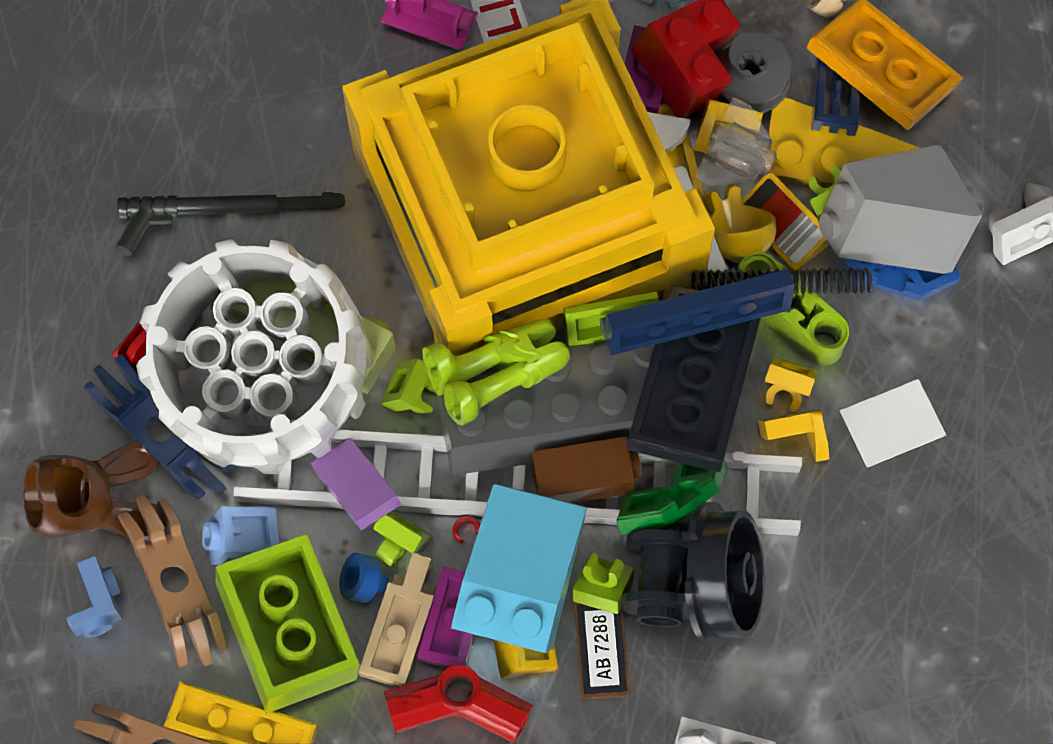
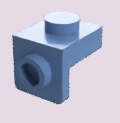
M94 556L77 563L93 607L66 618L70 629L76 636L84 634L87 638L109 631L113 627V622L122 619L114 596L120 594L121 590L112 567L103 569Z

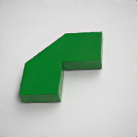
M725 458L721 473L677 462L670 486L626 493L616 520L621 534L668 527L697 508L701 503L720 493L727 468Z

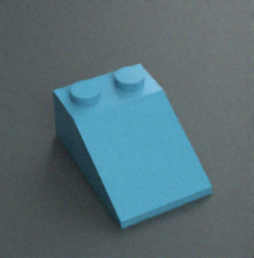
M493 484L462 581L451 628L543 653L550 651L554 646L588 507Z

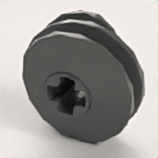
M746 32L736 36L732 44L718 55V59L732 78V82L717 98L719 102L765 113L776 108L786 98L792 84V61L788 50L777 38L764 32Z

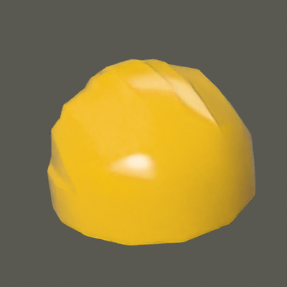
M729 184L725 189L724 200L715 191L706 192V204L711 212L710 219L715 227L714 238L722 257L740 263L747 255L756 252L766 253L773 245L777 231L776 218L773 214L764 209L741 204V188L734 184Z

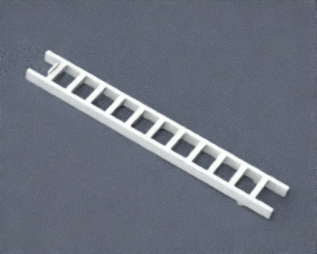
M241 424L240 428L241 436H255L273 431L271 426ZM337 430L330 438L331 450L349 438L357 447L375 448L373 466L384 480L387 448L421 450L418 498L398 497L401 505L392 511L483 517L488 502L477 501L479 472L466 473L465 500L430 498L433 451L447 452L444 436ZM740 451L726 453V469L747 470L746 511L755 520L759 534L798 536L800 520L758 518L759 471L799 473L802 467V457L745 454ZM638 453L640 464H654L653 488L664 487L666 465L676 466L677 462ZM293 460L285 462L282 471L274 474V484L277 485V489L234 487V498L239 503L344 509L326 486H324V492L290 490ZM526 464L514 466L512 488L524 491ZM618 496L606 498L605 509L587 508L584 523L617 525L616 520L620 511L617 510ZM686 514L673 524L689 529L693 514Z

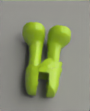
M542 319L513 329L498 331L495 335L484 338V346L465 354L453 355L450 349L443 343H434L424 347L422 354L435 392L438 396L444 395V404L448 414L458 425L463 426L477 418L480 408L509 390L520 385L530 388L548 376L560 371L570 360V352L561 341L549 343L554 337L556 330L549 319ZM494 366L500 370L476 382H466Z

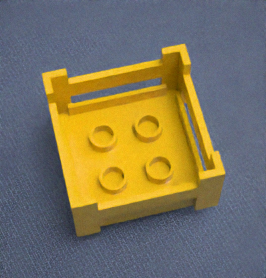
M573 0L560 5L558 16L390 78L387 71L384 70L342 86L352 150L368 188H373L432 327L434 342L443 343L450 349L453 355L465 354L484 346V338L495 335L498 331L513 329L536 320L549 319L556 331L563 329L564 308L651 292H658L661 300H665L669 297L672 285L691 289V278L695 269L699 273L703 269L707 272L715 227L697 189L693 188L685 192L619 53L621 28L608 0ZM379 154H382L383 159L386 163V166L389 170V173L392 177V180L395 184V187L398 191V194L401 198V201L404 205V208L407 212V215L410 219V222L413 226V229L416 233V236L419 240V243L422 247V250L425 254V257L437 282V287H435L433 284V281L430 277V274L427 270V267L424 263V260L421 256V253L418 249V246L415 242V239L412 235V232L409 228V225L406 221V218L403 214V211L400 207V204L397 200V197L394 193V190L382 165ZM663 249L662 260L497 324H492V314Z

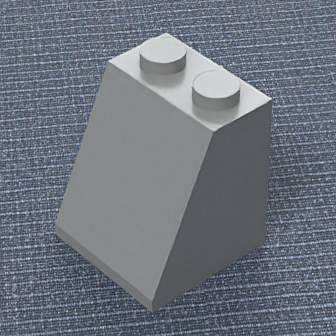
M940 144L845 163L818 223L822 236L829 241L837 257L946 274L954 270L983 214Z

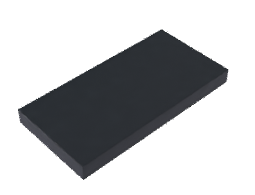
M672 285L668 299L697 292V290ZM761 318L655 344L628 437L626 450L721 473Z

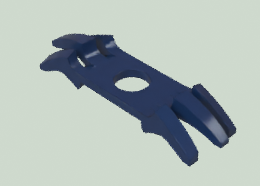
M122 354L115 358V363L135 391L134 394L116 381L101 365H97L93 369L94 373L120 407H116L91 381L84 386V389L109 418L119 423L171 474L179 486L197 499L205 496L204 490L182 471V468L185 466L190 475L213 491L222 494L227 489L197 457L199 452L186 444L176 434L173 433L164 442H155L147 436L146 426L151 420L159 418V409L153 400L150 390L139 380L138 374ZM203 456L205 460L229 473L236 466L229 464L226 467H221Z

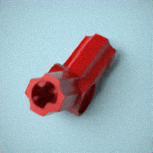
M453 665L445 669L442 674L383 691L396 734L455 716L463 717L515 744L534 707L533 704L482 679L470 667L464 665ZM456 681H464L471 685L473 692L468 699L457 702L451 700L446 695L447 688Z

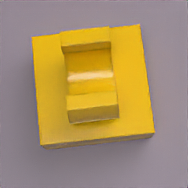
M774 356L765 382L771 383L766 393V403L772 405L776 393L786 390L791 393L793 398L789 411L795 413L802 402V394L810 395L818 371Z

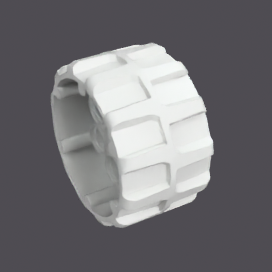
M231 237L217 241L215 243L217 251L207 254L190 265L184 262L176 263L168 271V276L172 281L156 304L143 308L139 321L147 332L146 355L138 361L136 365L139 380L150 390L153 400L159 409V419L186 444L221 467L233 464L242 467H255L264 474H277L282 471L287 461L300 458L310 452L317 458H321L330 452V438L344 424L349 415L354 419L360 417L366 405L362 398V387L366 370L374 364L373 349L365 334L359 310L337 275L326 264L318 265L300 255L290 242L276 238L270 240L269 247L240 246ZM261 282H280L297 286L291 294L279 292L269 296L262 306H258L252 296L241 288L245 285ZM214 302L213 314L218 322L215 327H199L187 336L199 315ZM241 304L249 306V314L244 321L238 324L228 323V314L232 308ZM308 304L314 310H321L326 304L333 308L338 325L339 343L332 342L323 351L315 340L306 336L310 327V319L305 310ZM284 309L296 311V319L292 325L286 328L275 327V318L280 311ZM212 342L220 343L219 355L213 361H200L199 354L204 345ZM259 346L267 348L268 354L264 363L255 367L246 365V357L250 350ZM303 351L314 352L315 361L309 369L305 371L293 369V361L297 354ZM193 365L202 375L207 376L202 389V395L207 404L203 412L196 406L186 408L179 384V369L187 370ZM327 372H333L327 388L318 401L304 415L292 422L300 406L299 395L295 391L299 385L313 386L321 382ZM237 385L239 392L236 400L229 405H219L217 401L219 391L224 386ZM275 389L286 391V400L280 408L275 410L265 409L264 401L269 392ZM252 406L263 419L271 423L273 431L255 436L225 435L217 425L223 418L226 420L242 418L249 412Z

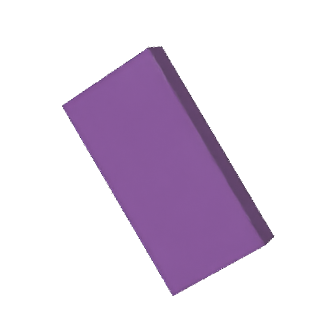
M350 438L311 463L316 475L360 530H363L401 505L397 494Z

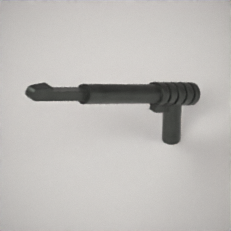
M323 192L321 196L277 197L276 194L177 197V195H169L167 198L165 196H155V198L143 196L142 199H140V196L130 197V199L119 197L117 200L119 219L131 217V221L119 239L116 249L126 256H131L149 225L171 224L172 218H178V215L277 212V209L343 207L345 205V196L342 193Z

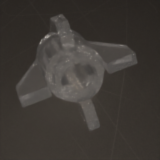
M732 97L723 118L733 123L728 125L720 122L718 127L713 129L706 155L715 158V160L712 162L703 158L694 177V180L709 187L753 182L758 174L762 176L768 174L777 152L770 149L772 139L750 104Z

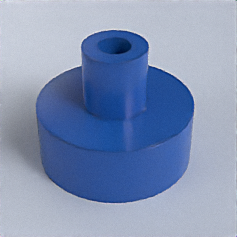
M352 553L346 559L340 573V593L347 600L367 603L374 597L376 592L384 593L386 591L389 576L381 573V566L376 557Z

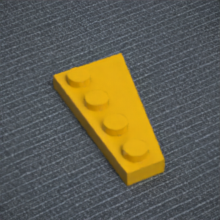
M786 97L776 108L771 110L763 177L772 172L783 184L810 187L809 179L814 176L818 178L823 188H829L835 180L830 170L832 165L842 169L845 163L920 149V147L858 125L855 136L846 135L847 129L839 128L838 134L829 133V127L822 125L820 131L811 130L812 107Z

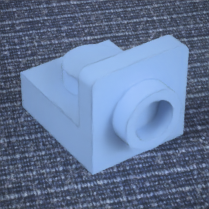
M222 506L207 520L202 532L203 547L206 551H209L210 564L220 565L228 558H240L279 544L275 507Z

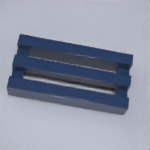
M817 57L815 61L811 130L820 131L822 125L829 127V133L838 134L839 128L847 129L846 135L855 136L859 124L860 91L849 83L847 116H841L842 77L832 70L830 114L824 113L827 65Z

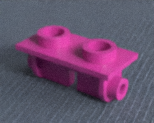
M384 0L388 5L380 21L381 23L462 51L478 16V12L445 0Z

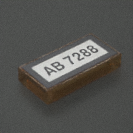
M574 603L581 700L629 697L630 688L623 610L620 609L618 614H614L580 603Z

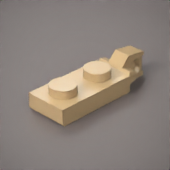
M414 553L406 576L395 574L392 583L388 582L359 668V676L393 687H400L408 683L436 590V586L427 584L433 565L431 558Z

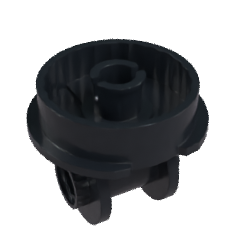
M703 502L694 511L689 529L672 523L665 528L638 530L626 535L625 548L631 553L640 555L641 576L638 580V591L628 592L621 596L620 608L623 611L636 615L639 623L656 627H676L682 624L683 619H690L697 639L706 647H720L727 638L749 637L754 633L763 608L765 564L759 530L750 513L744 510L725 511L717 502Z

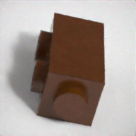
M626 436L533 451L532 469L536 492L538 495L569 503L620 496L633 492L634 479L641 478L642 476L638 452L626 450Z

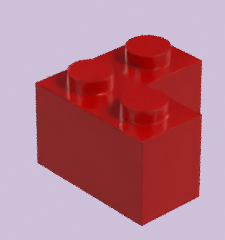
M697 0L649 23L631 47V50L648 71L654 85L656 86L657 82L663 90L662 97L674 115L684 119L704 109L707 100L716 101L732 82V78L716 54L726 47L739 31L741 25L724 0Z

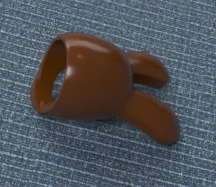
M138 442L129 443L95 461L69 455H46L33 460L26 471L23 491L24 510L31 530L43 536H68L101 528L129 537L118 519V515L128 512L143 532L144 541L150 540L137 502L112 501L110 498V488L150 476L156 469L158 461ZM150 503L164 525L165 533L167 525L158 504Z

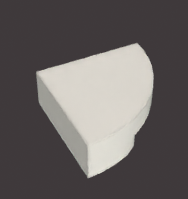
M647 112L666 152L684 141L690 127L689 119Z

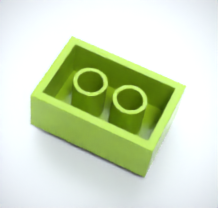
M307 534L216 566L215 583L266 714L357 680L360 664Z

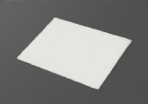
M919 379L840 410L843 420L867 468L946 436Z

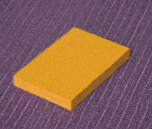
M867 0L855 1L816 33L806 47L906 130L911 129L956 89L963 78Z

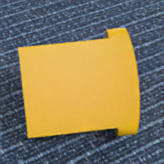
M711 99L707 100L694 151L707 152L712 129L756 139L763 113Z
M811 409L757 420L760 438L771 440L807 433L815 462L829 460V448L822 410Z

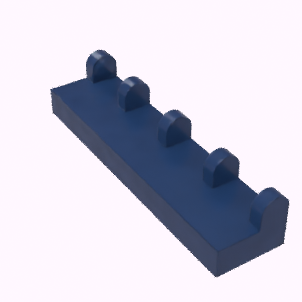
M789 269L609 313L606 317L600 318V327L610 355H615L790 311L795 283Z

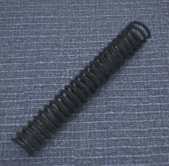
M814 267L811 271L808 268H805L804 271L801 268H798L796 271L793 268L789 270L795 283V295L799 292V274L801 293L803 295L806 293V276L808 277V293L810 295L813 293L814 275L816 293L820 294L821 274L823 278V293L825 295L828 293L829 275L830 292L832 294L835 293L836 274L839 294L843 292V274L845 276V292L847 294L850 293L851 274L853 280L852 292L854 294L858 292V273L860 277V292L862 294L865 292V274L867 275V292L869 294L872 292L873 274H871L867 267H864L863 270L860 267H857L855 270L852 267L848 270L845 267L841 270L837 267L833 270L828 267L826 271L822 267L819 270ZM740 268L737 272L734 269L730 272L724 269L721 272L717 269L714 273L710 269L707 273L703 269L699 273L695 269L692 273L691 289L695 290L697 280V290H703V278L705 289H709L710 281H712V288L717 287L718 278L719 286L725 285V278L727 284H730L733 279L734 282L740 281V276L742 281L780 270L776 268L773 271L769 268L766 272L763 268L760 271L754 268L751 272L747 268L744 272Z

